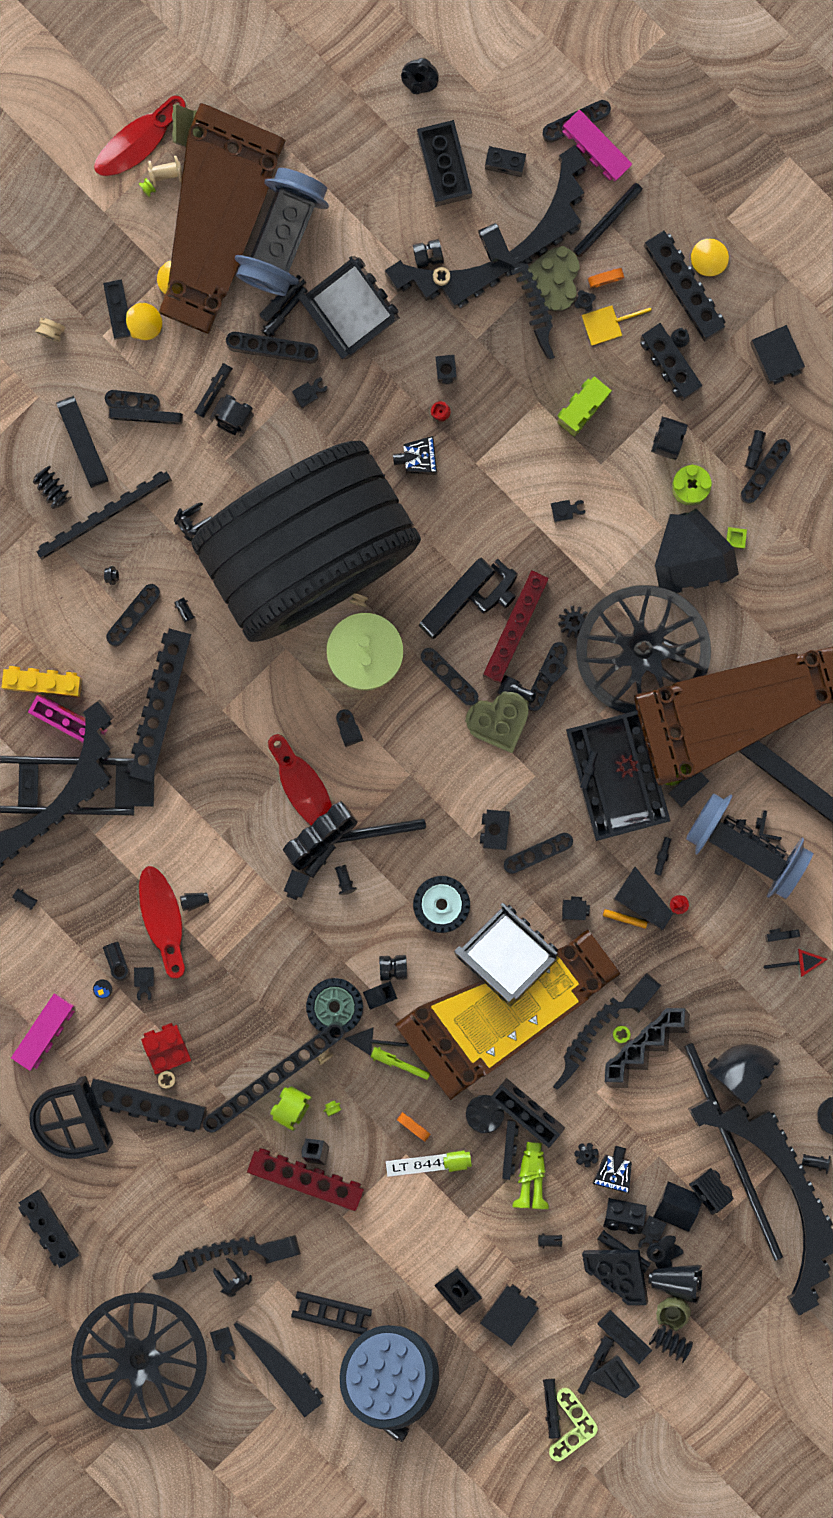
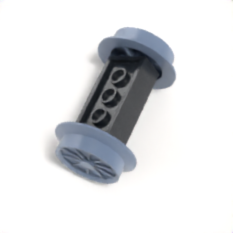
M278 168L274 179H266L264 182L267 187L275 191V195L250 257L236 255L235 260L240 265L236 274L240 280L260 290L286 296L290 285L299 284V280L291 275L289 271L313 209H328L329 204L324 199L328 188L323 183L303 173L287 168Z
M713 793L686 837V840L696 845L695 854L697 855L708 840L710 843L774 880L767 893V898L776 893L782 898L787 899L799 882L814 854L804 848V838L802 837L788 856L787 850L779 845L775 847L769 843L770 840L765 836H757L750 827L746 825L742 827L736 823L737 820L729 815L725 817L723 815L733 795L723 799Z

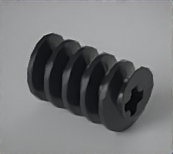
M47 466L35 475L33 483L35 485L39 484L37 489L39 491L44 490L42 492L43 497L48 496L46 501L48 503L53 502L51 508L56 509L67 503L72 496L66 497L69 491L62 492L65 485H57L60 478L53 479L56 473H49L48 471L51 466Z
M662 1325L660 1328L658 1327L652 1335L649 1345L655 1341L656 1349L663 1346L662 1353L669 1350V1357L675 1353V1360L678 1361L680 1358H683V1364L692 1349L693 1342L689 1341L685 1344V1337L679 1340L678 1333L672 1336V1329L665 1332V1325Z

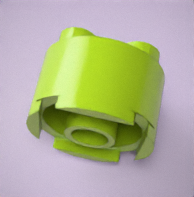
M693 464L685 466L676 473L673 479V495L683 505H698L710 493L712 481L704 468ZM694 482L695 488L692 487L691 489H689V483Z
M293 1086L289 1088L284 1087L279 1096L282 1099L278 1105H274L270 1114L273 1116L274 1121L295 1131L296 1128L293 1126L295 1123H301L310 1106L306 1103L308 1100L311 1101L312 1097Z

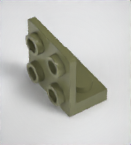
M173 105V143L186 147L188 131L197 110L193 111L179 105ZM193 129L195 137H202V132L199 129Z

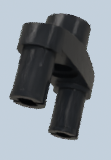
M496 559L495 564L493 563L491 567L503 578L500 584L488 597L484 598L480 593H477L470 600L483 614L490 611L498 603L506 609L516 597L510 589L518 573L512 568L509 569L499 559Z

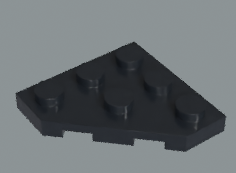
M640 1250L583 1251L582 1257L585 1272L590 1276L594 1275L598 1278L604 1287L612 1293L618 1294L627 1305L648 1304Z

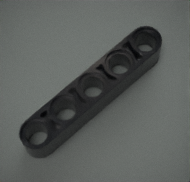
M230 332L226 337V344L233 352L307 364L315 363L319 357L317 347L310 343L242 332ZM234 337L240 339V343L236 346L230 344V340ZM253 340L259 343L255 349L248 347L249 343ZM271 343L278 346L274 352L267 350L268 345ZM288 347H295L296 353L293 355L287 354L286 349ZM307 350L315 351L314 357L307 358L305 356Z
M74 395L56 402L90 487L93 488L108 482V477Z
M482 557L476 560L424 617L419 627L432 640L435 639L495 573V569Z

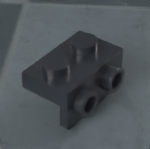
M609 1198L603 1227L613 1231H626L632 1235L641 1234L647 1205Z

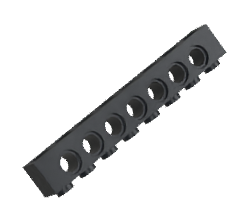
M170 628L167 633H163L161 643L164 646L162 651H158L156 662H159L158 669H154L151 680L154 681L152 688H148L146 698L149 699L148 706H144L141 717H144L143 725L139 724L136 735L139 736L138 743L133 744L131 754H134L133 762L129 761L127 766L128 778L150 784L153 780L191 634ZM175 646L178 649V653L176 655L169 654L168 647ZM170 664L173 667V672L165 673L163 665ZM159 683H166L168 690L161 692L158 689ZM153 702H162L163 709H154ZM155 719L158 722V727L155 729L150 728L148 721ZM151 738L153 746L146 747L143 744V739ZM138 757H147L148 764L145 766L140 765Z

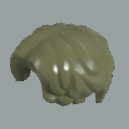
M675 1296L668 1297L657 1305L656 1318L659 1325H669L674 1331H678L689 1322L691 1310L685 1300Z

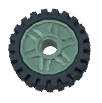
M330 978L321 981L313 987L307 998L306 1012L309 1021L318 1031H322L333 1022H340L344 1025L345 1033H347L360 1021L363 1013V1001L359 991L353 984L343 979ZM336 1001L340 1004L338 1012H332L329 1009L331 1002ZM338 1027L331 1028L332 1035H341V1030Z

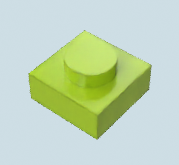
M728 527L726 540L734 548L745 549L747 529Z

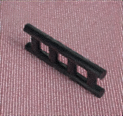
M297 1291L296 1299H300L301 1302L298 1311L292 1310L291 1318L361 1335L367 1331L368 1328L362 1327L365 1316L371 1317L372 1309ZM308 1302L320 1304L317 1316L306 1313ZM327 1306L338 1309L336 1320L325 1318ZM346 1311L357 1313L355 1325L344 1322Z

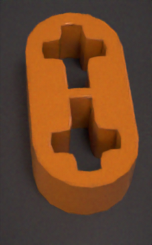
M617 268L588 278L590 288H596L622 280L625 277L622 268Z
M403 1112L396 1119L424 1142L431 1135Z

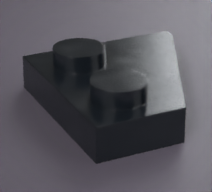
M615 1355L587 1377L590 1381L623 1398H627L641 1387L618 1355Z

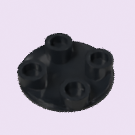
M479 1095L473 1098L466 1108V1120L469 1126L482 1134L495 1131L504 1120V1110L490 1099L491 1095Z

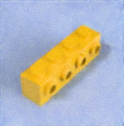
M9 666V669H3L1 688L12 691L80 697L82 678L78 677L77 673L66 672V675H59L58 671L47 670V673H39V669L28 668V671H20V667Z

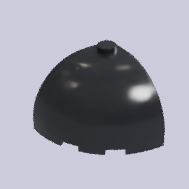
M742 1044L726 1050L718 1059L714 1057L707 1064L709 1067L707 1071L740 1102L746 1104L761 1088L763 1083L760 1081L770 1077L775 1070L774 1065L777 1066L780 1059L764 1047Z

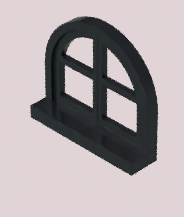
M86 1076L79 1077L75 1083L46 1090L37 1098L31 1108L29 1120L35 1139L44 1149L58 1157L66 1159L88 1157L106 1153L113 1145V1140ZM73 1095L81 1116L63 1119L56 1098ZM51 1101L59 1121L41 1125L42 1108L47 1102ZM85 1123L93 1144L75 1148L67 1127ZM62 1128L69 1147L55 1143L45 1132Z

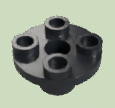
M419 58L404 65L401 79L403 84L410 89L411 93L417 95L435 89L438 85L439 73L429 60Z

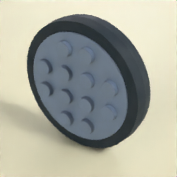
M386 1325L364 1332L351 1344L341 1364L340 1390L346 1406L356 1418L374 1428L391 1430L413 1424L428 1411L438 1391L439 1365L434 1351L424 1338L405 1327Z

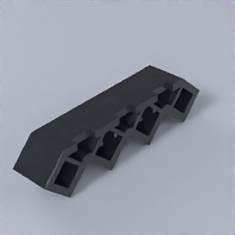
M666 1008L634 1040L628 1042L613 1059L611 1058L606 1062L604 1080L609 1088H628L629 1069L648 1070L649 1051H668L670 1033H689L690 1014L686 1008Z

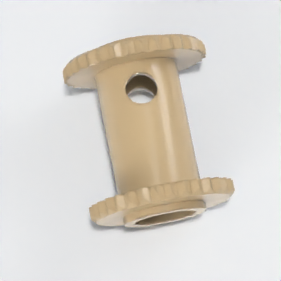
M174 156L175 162L152 167L151 161L148 162V173L154 188H156V181L178 177L179 182L182 181V169L177 156Z

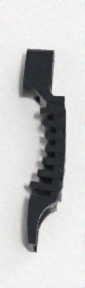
M496 223L478 230L491 263L494 264L501 261L511 265L510 275H515L519 272L521 274L520 277L516 278L517 283L526 280L527 284L521 287L523 290L530 288L531 292L525 294L527 298H535L534 301L528 303L529 307L536 305L539 307V309L529 313L531 316L542 315L541 318L529 321L530 326L545 323L544 327L535 329L534 333L548 359L555 358L549 344V332L553 327L551 322L552 316L548 314L549 308L544 304L546 301L540 295L542 292L536 286L538 285L537 281L532 279L534 276L532 272L528 271V264L520 263V261L524 260L522 255L516 258L511 257Z
M646 973L622 1002H618L612 997L610 1002L613 1005L604 1004L603 1010L601 1012L598 1010L597 1016L595 1018L592 1017L588 1025L585 1024L582 1032L579 1031L577 1034L578 1038L572 1040L571 1047L568 1046L566 1048L567 1052L563 1056L565 1069L553 1087L558 1090L580 1066L570 1059L571 1055L582 1062L586 1060L575 1049L578 1047L584 1052L588 1051V1048L582 1045L581 1041L584 1040L588 1044L592 1042L586 1035L588 1033L593 1036L597 1034L592 1029L594 1026L600 1030L603 1028V1025L599 1023L601 1019L609 1024L611 1020L607 1015L611 1014L617 1019L620 1016L617 1013L619 1009L632 1008L639 1013L658 991L661 984Z
M254 1235L249 1236V1240L243 1236L239 1240L233 1238L229 1242L223 1240L220 1244L214 1242L211 1246H208V1244L203 1245L201 1249L196 1247L191 1252L187 1250L178 1257L176 1264L172 1268L155 1273L152 1276L154 1280L187 1273L188 1271L184 1263L185 1259H187L191 1272H195L197 1267L193 1260L194 1256L197 1259L198 1265L201 1266L204 1265L201 1254H205L206 1260L209 1261L212 1260L211 1251L214 1252L216 1258L221 1255L220 1249H223L224 1256L229 1255V1247H232L234 1255L239 1254V1247L242 1248L244 1256L249 1254V1250H253L264 1256L265 1264L297 1256L301 1252L296 1235L263 1244L256 1243Z

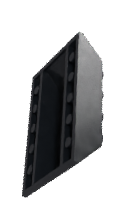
M637 711L566 729L580 785L584 775L583 768L584 765H587L590 752H598L594 765L596 769L594 775H591L588 789L581 788L596 841L671 821L662 787L657 784Z

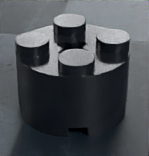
M226 394L225 397H221L210 416V420L213 422L215 419L218 422L216 426L232 435H236L238 432L240 437H243L254 417L252 413L253 408L246 403L240 404L233 396Z
M662 416L658 432H656L651 452L676 460L680 453L688 424Z

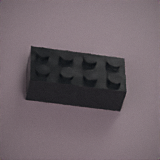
M454 120L417 129V137L435 207L472 198V189Z

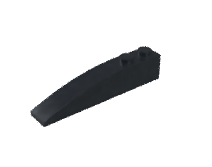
M239 1321L233 1324L304 1418L323 1404L322 1398L324 1395L318 1388L314 1389L310 1384L312 1380L306 1372L302 1374L283 1352L253 1329Z

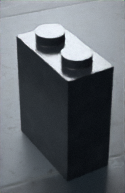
M787 325L751 340V347L768 385L771 383L777 385L784 382V378L791 375L793 378L802 374L801 370L805 368V365Z
M506 1284L481 1319L480 1324L512 1347L539 1308L536 1305L537 1301L529 1295L527 1298L521 1295L522 1290L512 1284L510 1287Z

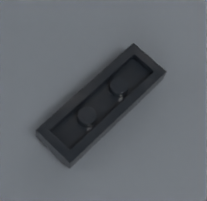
M122 279L105 282L103 285L114 340L131 337L126 324L128 307Z
M507 1120L502 1179L510 1180V1176H514L515 1164H512V1156H516L517 1145H513L514 1137H518L519 1126L515 1125V1121Z
M611 1310L597 1322L638 1364L653 1351Z

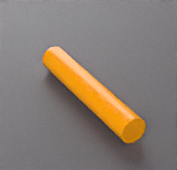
M604 909L602 915L646 929L648 921Z

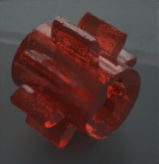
M622 755V762H615L619 765V769L616 772L621 771L623 773L622 778L626 774H629L632 778V771L638 772V769L635 768V764L638 761L633 762L631 760L632 755L628 759H625ZM627 761L630 762L629 766H631L632 769L624 771L622 763L625 764Z

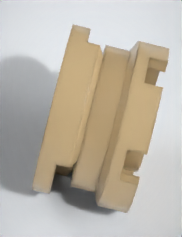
M40 318V326L35 332L47 339L60 342V336L65 331V326L57 324L50 319L45 318L43 320L44 318Z

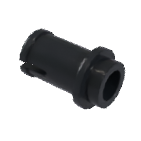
M183 597L174 602V607L178 609L184 623L195 618L187 604L188 600H185Z
M19 888L12 896L15 899L14 902L18 901L29 910H32L38 901L25 893L24 889L20 890Z
M542 1233V1235H538V1247H542V1249L545 1247H562V1235H545Z

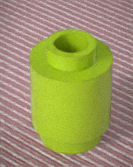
M464 1150L446 1153L447 1157H443L444 1168H448L449 1172L467 1170V1167H472L470 1152H465Z

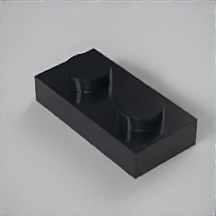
M700 772L687 780H682L668 794L682 808L709 780Z

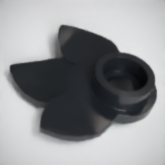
M665 1236L658 1243L651 1244L646 1251L647 1257L655 1262L657 1268L672 1267L671 1260L684 1253L679 1245L674 1244L676 1241L675 1236Z

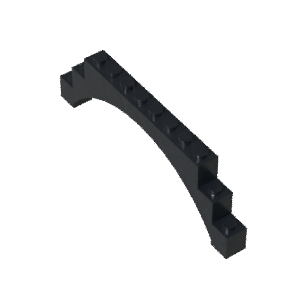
M576 145L559 155L558 160L561 163L560 178L551 205L543 219L524 241L509 251L513 258L523 256L524 260L520 261V263L530 264L533 261L531 258L536 255L542 256L548 251V247L553 244L557 246L564 241L563 237L568 234L572 236L580 230L581 221L571 205L576 206L583 201L584 191L574 176L579 177L584 174L588 163ZM401 260L387 268L385 275L397 293L401 290L402 292L407 291L412 287V283H414L426 301L428 299H431V301L441 295L440 292L442 291L454 309L457 307L461 309L469 304V299L473 297L478 298L485 293L484 290L489 286L493 288L501 282L500 279L504 276H507V278L512 276L509 273L512 267L501 261L494 264L490 261L468 269L449 271L450 280L444 286H439L434 282L433 270L405 265ZM439 272L437 279L439 281L441 279L442 281L446 280V273L443 272L441 274V272Z
M98 700L83 712L86 718L82 751L77 766L62 792L38 815L13 828L0 831V868L5 865L3 861L6 858L13 859L20 853L18 849L23 845L27 848L34 843L33 838L38 834L43 836L50 830L48 826L52 823L57 825L64 820L65 817L63 815L69 811L72 814L80 807L78 803L82 800L89 801L95 796L94 791L98 788L102 791L110 785L109 780L112 776L99 761V758L103 761L111 755L110 750L113 746L100 731V728L104 731L112 725L110 720L114 716L101 700Z
M706 1098L689 1107L688 1110L697 1126L700 1127L705 1124L719 1127L745 1138L771 1159L788 1182L801 1217L803 1252L796 1284L792 1294L787 1296L798 1316L819 1305L817 1301L819 1296L814 1288L811 1289V1287L831 1277L829 1274L831 1269L826 1260L822 1261V1259L833 1254V1230L831 1228L833 1223L828 1215H824L822 1211L824 1206L821 1200L815 1198L813 1194L815 1189L812 1183L806 1181L804 1177L806 1172L801 1163L797 1164L795 1160L797 1155L793 1147H788L786 1143L788 1138L784 1130H779L777 1126L779 1121L775 1113L765 1110L748 1120L749 1113L745 1106L741 1107V1105L736 1104L718 1113L720 1108L715 1100L712 1101L710 1098Z

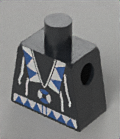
M433 436L403 444L404 453L393 454L394 465L405 464L406 473L437 475Z
M615 1146L613 1156L604 1155L592 1184L629 1194L632 1162L624 1160L627 1148Z

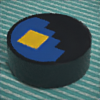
M105 979L96 981L93 986L95 996L101 999L109 997L113 991L112 984Z

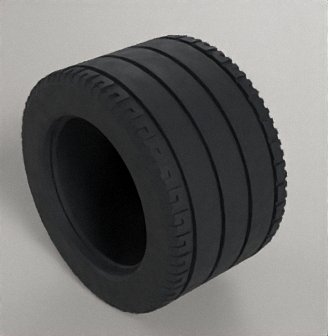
M348 441L322 450L292 465L245 493L207 521L198 530L191 544L195 553L199 555V559L208 575L214 580L213 583L224 602L228 604V608L240 628H243L242 631L249 642H258L273 638L303 624L365 588L412 554L419 545L421 537L417 529L412 528L414 524L402 504L398 503V497L387 479H384L383 472L370 454L365 443L362 441Z

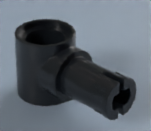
M504 675L497 691L499 695L504 691L514 692L521 695L528 702H534L536 692L522 687L518 680Z

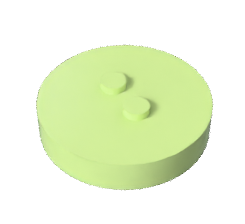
M358 613L346 617L335 626L327 643V659L333 674L343 684L357 690H373L390 682L398 673L403 660V643L397 629L387 619L377 614Z

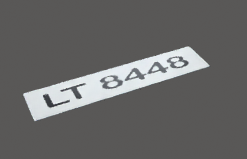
M446 1154L386 1161L387 1177L446 1170L443 1157L447 1156Z

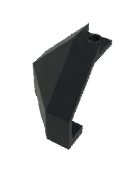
M697 508L689 513L669 515L655 563L659 587L680 593L683 592L682 588L693 587L698 589L709 586V582L719 580L720 583H724L739 575L734 547Z

